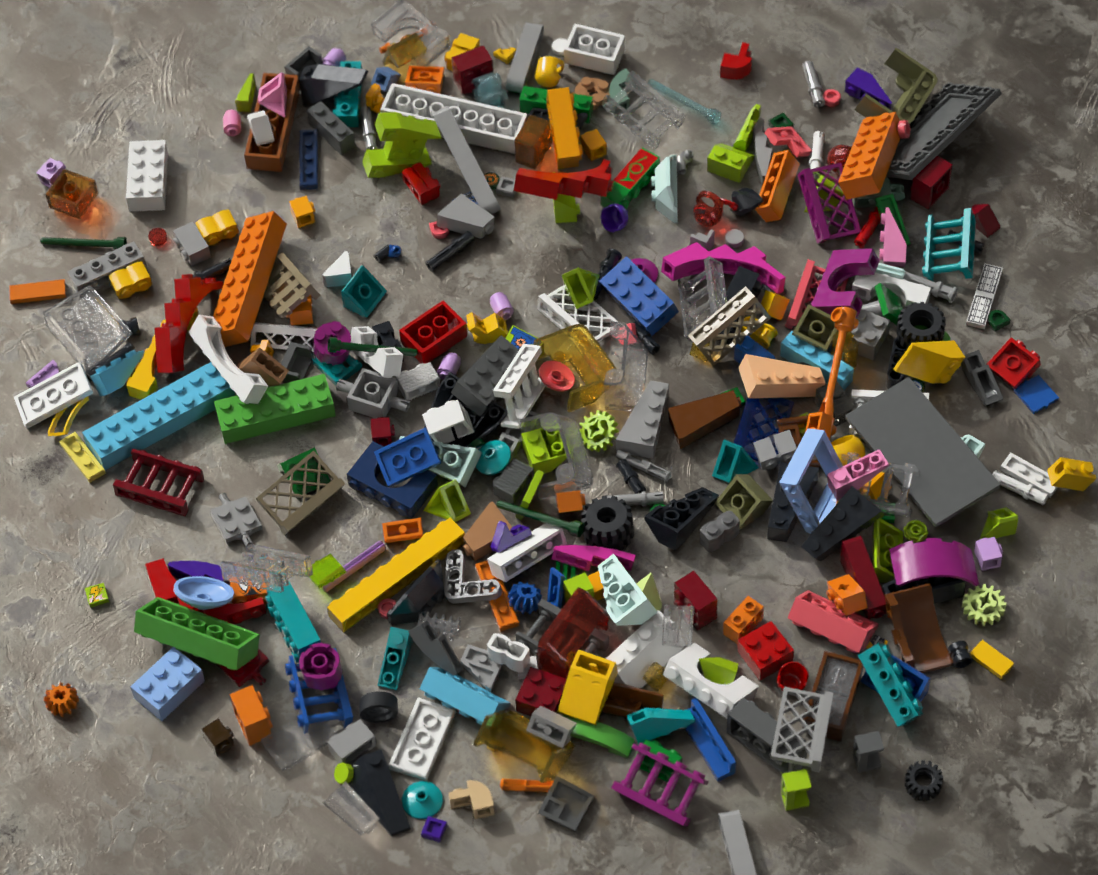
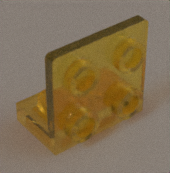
M416 32L412 35L407 34L400 42H393L387 46L382 63L386 65L393 61L396 67L400 68L426 53L428 49Z

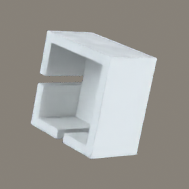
M458 400L448 401L445 405L439 408H431L422 414L428 433L436 442L447 444L454 441L455 438L451 430L453 426L458 438L474 433L468 412Z

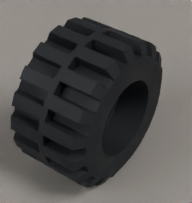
M914 302L912 306L908 304L905 306V309L900 311L898 316V341H901L900 344L903 347L906 346V349H908L911 343L943 341L946 319L943 317L944 313L939 311L937 306L933 307L931 303L924 304V302H920V304ZM923 325L928 327L929 329L920 330L916 329L913 326Z

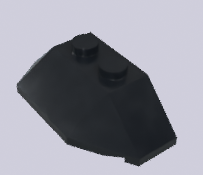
M437 559L404 593L395 606L387 612L388 622L391 625L420 622L423 617H427L431 613L436 603H440L443 600L445 593L441 560Z

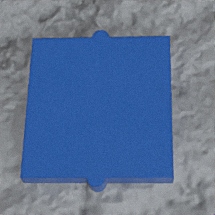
M1039 375L1028 381L1025 380L1023 384L1013 389L1014 393L1033 414L1043 408H1048L1050 404L1059 400L1056 393Z

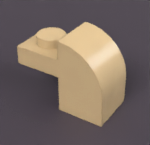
M469 780L467 781V789L458 788L448 792L451 809L471 805L474 819L495 815L491 792L486 785L479 781Z

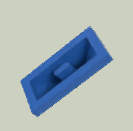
M553 567L550 568L547 601L561 609L564 601L563 581L567 579Z

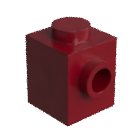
M378 417L370 419L372 441L383 447L391 444L392 436H395L394 424L390 425V418Z

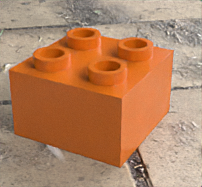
M253 685L231 693L230 698L234 714L249 746L272 737L270 731L273 728L270 720L271 716L267 707L264 708L260 692H255Z

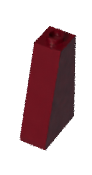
M858 536L842 541L840 562L846 575L849 574L865 592L868 608L863 609L866 618L882 617L886 614L887 610L885 596L862 537Z

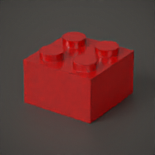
M772 621L738 639L737 652L759 681L780 670L784 664L790 661L793 662L794 649Z

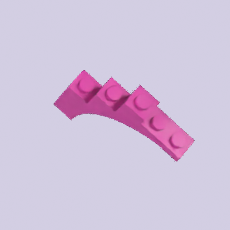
M696 242L664 256L661 269L664 275L675 281L686 276L702 273L735 275L737 269L741 266L760 274L761 282L777 294L784 292L786 278L766 262V255L755 246L736 253L726 244L707 251Z

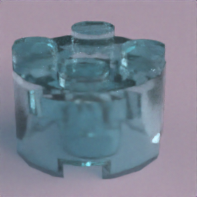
M490 72L471 80V84H475V89L472 91L477 103L495 107L504 106L508 96L506 91L502 90L500 85L502 81L498 73Z

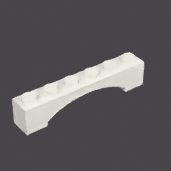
M198 315L188 332L193 341L199 345L203 354L210 359L212 365L217 368L221 376L228 382L230 388L236 392L243 403L258 404L268 388L266 382L259 374L244 373L233 363L222 341L220 332L222 327L213 316Z

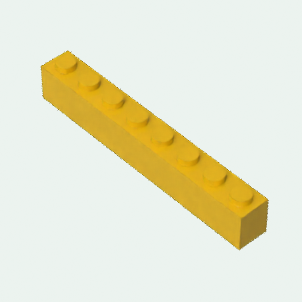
M451 518L441 521L435 529L426 532L420 540L410 544L406 550L395 555L384 566L378 567L372 575L363 578L354 588L348 589L338 600H333L327 607L329 618L343 632L347 631L378 608L380 601L393 597L420 577L437 559L443 560L450 551L464 544L463 537L465 532Z

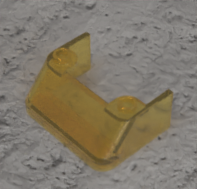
M582 324L569 326L535 339L533 345L541 346L542 350L537 360L549 356L552 361L560 363L570 362L586 384L570 391L567 405L568 413L596 402L617 378L616 367L588 328Z
M505 709L486 715L473 745L477 747L485 744L487 745L486 748L493 752L506 750L537 767L536 772L538 777H540L539 782L541 783L555 779L575 748V745L570 741L561 748L526 731L530 719L515 711Z

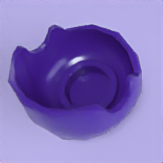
M615 203L602 209L600 219L605 230L616 232L627 226L629 216L623 205Z

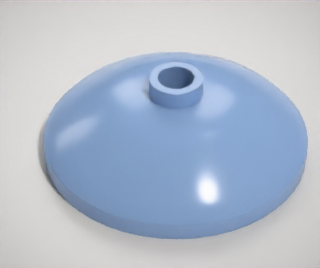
M185 577L174 584L176 596L186 604L200 610L224 606L233 599L234 595L231 586L223 581L209 577Z

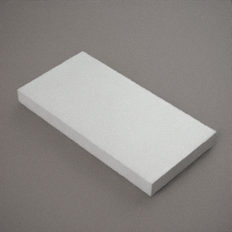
M78 362L18 394L14 399L24 426L28 429L93 394L83 365Z
M417 698L388 765L389 769L427 781L456 714V709H450L444 705Z

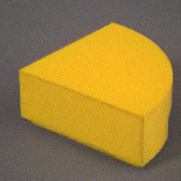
M516 48L497 49L493 52V56L508 64L514 58Z

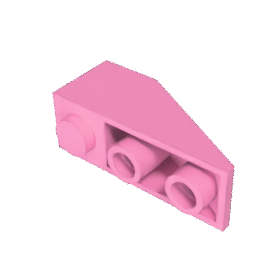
M886 207L885 213H881V224H884V231L880 232V242H883V249H880L879 260H883L882 264L905 267L906 242L890 209Z
M879 449L828 473V487L838 501L852 486L859 490L888 467L889 464Z

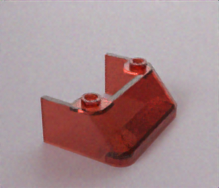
M580 587L575 590L540 639L537 647L539 670L567 679L577 651L582 648L594 629L608 630L609 617L607 611L586 590Z

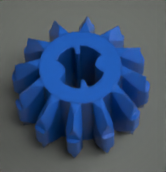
M528 581L526 584L522 582L513 584L508 594L509 606L514 607L515 611H521L522 614L524 612L531 614L533 611H537L538 603L542 599L541 589L536 588L535 584L529 585Z

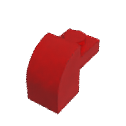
M742 42L739 55L724 53L720 65L721 78L737 80L746 77L751 72L752 51H749V43Z

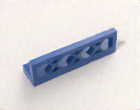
M692 699L691 708L687 710L691 711L695 722L685 729L718 782L736 773V761L698 699Z

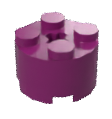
M337 321L323 324L314 334V354L321 363L325 362L332 364V366L342 364L347 360L350 350H340L336 353L328 352L329 337H334L341 340V342L351 343L350 332Z
M325 643L312 644L311 648L306 650L305 653L302 652L300 656L301 673L309 688L325 690L335 688L338 685L343 673L338 652L331 648V645Z

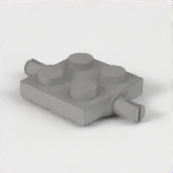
M226 493L220 494L219 499L223 505L211 509L210 515L226 543L242 539L246 548H249V545L250 547L253 546L249 536L254 532L262 530V525L246 496L229 501Z

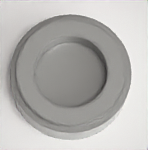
M729 230L726 233L725 242L732 248L740 247L744 242V235L740 230Z

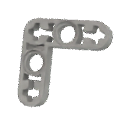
M455 549L447 554L444 593L450 603L494 600L501 596L502 588L496 580L465 582L466 559L462 551ZM456 557H459L456 560L457 566H455V563L453 561L456 559ZM454 573H460V576H459L458 579H456V580H451V579H450V577H451L452 574H454ZM453 586H455V589H456V591H457V592L455 593V596H452V594L454 593V588H453ZM472 588L478 589L475 595L468 594Z

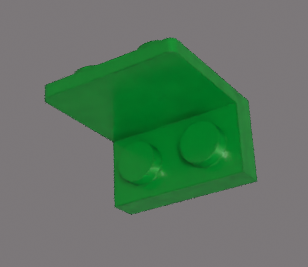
M315 447L278 464L279 471H283L286 474L312 451L317 453ZM313 457L307 461V469H318V463ZM295 471L293 473V480L303 481L304 472ZM307 472L306 482L317 483V473ZM320 474V483L328 484L330 482L328 474ZM292 484L293 493L303 494V485ZM306 485V494L315 490L316 486Z

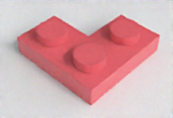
M792 126L767 128L764 133L770 143L774 146L787 145L796 157H806L812 152Z

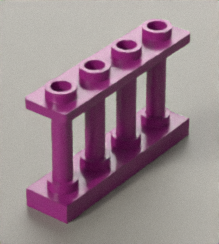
M640 742L639 745L633 744L632 748L637 750L638 753L625 779H622L621 782L614 781L611 789L683 826H688L691 819L686 817V810L699 784L708 785L709 781L704 779L706 775L696 770L693 773L686 770L687 765L676 761L675 764L668 761L669 756L659 751L657 754L651 752V747ZM645 755L655 759L656 762L643 788L638 792L632 789V782ZM663 764L674 769L661 798H658L656 801L650 798V791ZM681 774L692 778V781L679 807L673 810L668 807V800Z

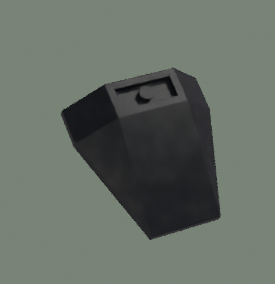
M449 372L439 385L431 408H439L451 400H458L468 412L474 433L458 438L453 426L451 430L455 440L447 444L468 447L473 440L482 439L495 430L507 416L508 412L493 401L480 417L451 393L460 378Z

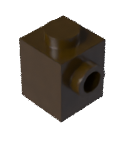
M219 718L201 729L205 741L216 756L227 752L234 745L232 730L229 726L225 727Z

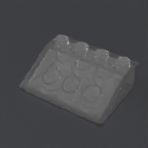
M91 285L43 312L48 329L73 358L83 365L85 371L95 367L98 361H104L109 358L132 334Z

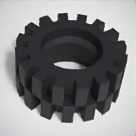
M921 760V764L918 761L914 763V766L911 764L909 770L907 769L905 777L907 793L909 795L913 793L912 798L914 799L919 796V801H923V797H926V801H929L930 797L934 799L936 794L939 795L943 783L941 769L938 770L936 764L932 766L931 761L928 764H925V760ZM920 775H926L931 778L932 783L929 786H921L916 782V778Z

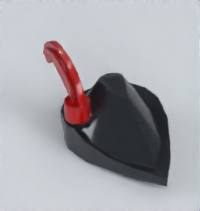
M750 188L734 191L731 194V201L722 198L713 200V203L716 205H728L729 209L737 216L747 214L764 202L763 198Z

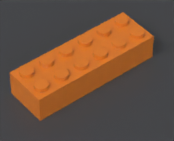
M896 112L883 113L879 116H869L863 119L838 181L846 200L880 193L900 140L898 134V122L900 120Z

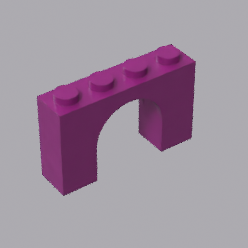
M873 248L833 250L811 306L829 315L837 307H849L857 311L856 318H858L863 302L857 292H836V289L840 283L849 277L875 274L880 260Z

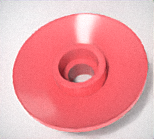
M546 361L539 368L541 381L552 390L568 391L574 385V375L563 363Z

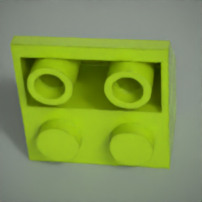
M558 423L521 433L522 447L529 466L534 468V475L538 470L544 472V474L552 472L570 456Z

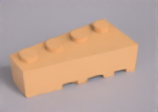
M748 354L744 356L739 366L748 398L818 397L825 385L823 374L818 367Z

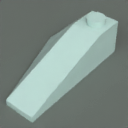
M614 554L598 565L601 583L604 588L603 595L607 603L606 610L617 626L642 625L658 613Z

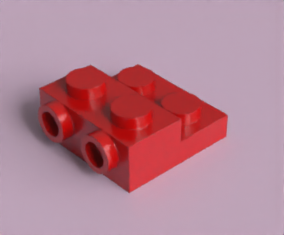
M1011 337L986 365H989L993 373L1016 389L1026 377L1030 378L1041 366L1040 356L1032 350L1030 352L1022 341H1016Z

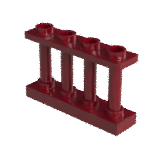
M132 449L131 455L134 464L125 480L115 479L113 483L115 495L186 517L189 509L185 498L194 481L201 483L204 481L203 471L197 466H189L178 460L172 461L161 455H153L144 450ZM142 465L152 467L143 486L132 484ZM159 470L169 472L160 491L157 492L150 489ZM177 475L187 478L178 496L167 495Z

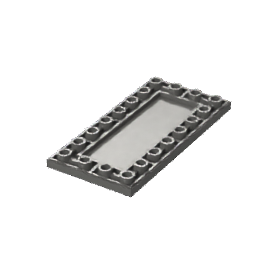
M951 82L945 84L941 91L934 94L932 99L921 107L910 124L909 138H900L886 176L912 180L1002 95L1000 89L979 87L978 85L953 84Z
M909 377L845 415V419L873 452L880 449L889 464L886 467L887 470L935 528L1000 488V483Z

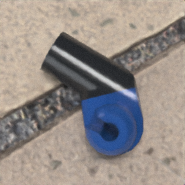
M386 245L374 254V258L380 262L385 257H398L401 254V247L398 245Z

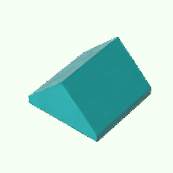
M362 265L341 291L343 307L366 318L387 290Z

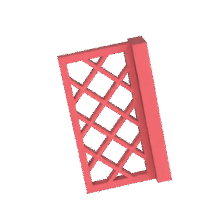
M807 260L785 325L786 328L792 329L793 326L796 327L803 315L802 310L805 311L807 308L805 303L814 300L815 295L813 296L809 289L818 288L821 280L817 281L814 274L816 272L823 275L826 270L815 266V261ZM848 278L843 281L841 286L837 287L836 292H844Z

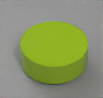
M339 763L334 771L335 780L342 784H348L354 775L353 767L348 763Z

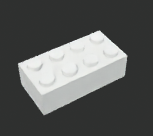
M165 140L129 141L126 190L129 212L165 210L168 150Z

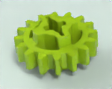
M597 410L596 414L590 412L589 418L584 416L585 422H580L582 429L578 430V433L581 434L578 439L582 441V445L590 451L595 450L597 452H600L601 448L606 451L607 445L613 446L611 441L612 439L616 440L617 437L614 435L619 432L615 428L618 425L614 421L615 418L606 411L602 413L600 410Z

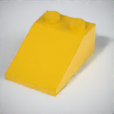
M955 340L911 343L893 369L896 372L932 384H944L950 381L951 376L961 366L965 356Z

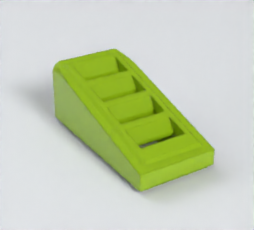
M249 74L235 100L238 112H250L252 110L256 90L254 74Z

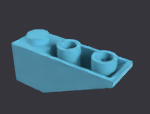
M132 350L125 354L126 358L121 360L119 357L110 362L111 366L106 368L104 365L95 370L96 373L90 377L100 396L110 394L125 385L142 358L144 350L139 352Z

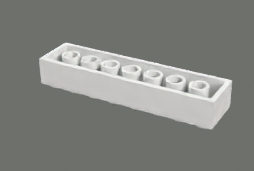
M394 83L391 84L380 109L381 113L398 112L405 117L411 115L415 116L418 120L429 119L435 121L432 113L448 106L467 143L513 154L518 153L528 129L526 113Z

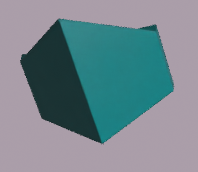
M723 440L712 476L730 483L736 474L746 475L759 467L742 446Z

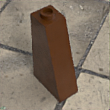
M734 390L668 408V419L679 449L690 445L740 416L742 403L740 397H736Z

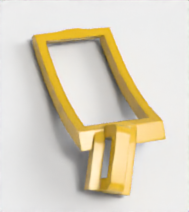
M89 396L76 402L78 404L70 413L63 432L54 433L60 417L67 408L56 413L49 427L48 436L67 435L78 411L89 401Z

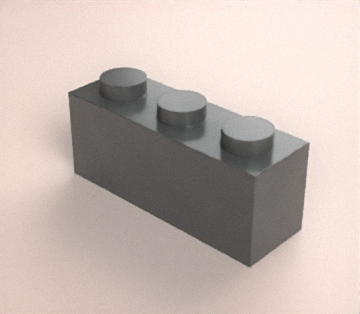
M321 101L307 110L309 125L313 129H317L318 133L339 154L342 155L355 147L354 132Z

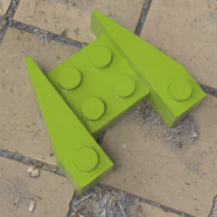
M398 112L378 113L375 128L380 141L386 142L383 149L366 150L362 163L368 178L388 177L399 174L404 169L412 167V165L418 162L422 163L424 167L432 164L425 145L427 139H441L436 121L429 119L422 121L411 115L405 117Z

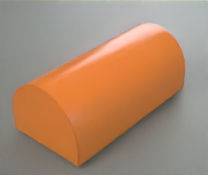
M421 518L382 523L385 544L420 539L423 536Z

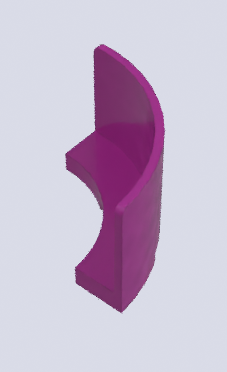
M926 538V542L913 544V541H909L889 549L898 586L930 577H952L967 581L974 586L979 585L972 550L959 542L952 541V543L942 542L941 538Z

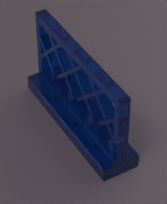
M747 397L733 443L744 448L746 445H753V442L765 439L770 435L779 434V428L776 429L772 421L782 419L784 416H786L785 418H790L794 402L783 398H763L768 400L770 405L762 407L759 398ZM780 404L787 406L788 410L780 413L777 406ZM773 408L776 415L769 418L765 411ZM761 413L765 420L757 422L754 415ZM768 423L772 431L764 433L760 426ZM756 428L760 436L753 438L749 431ZM746 451L753 460L758 461L755 451Z

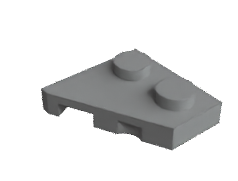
M469 644L460 660L461 665L484 688L491 692L503 664L493 662L488 657V650Z

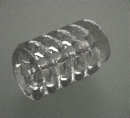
M428 611L425 617L422 616V612L420 613L418 625L428 620L437 637L440 634H444L446 638L449 637L450 641H454L455 638L458 639L461 617H458L456 622H454L453 616H450L447 621L445 614L438 619L437 613L434 614L433 618H430V612Z

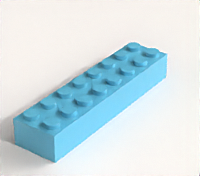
M210 362L83 431L85 444L102 467L107 470L132 456V449L143 450L216 410L214 401L235 396V391L230 388L228 382Z

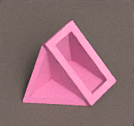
M281 72L259 89L258 103L285 118L287 87L284 73Z

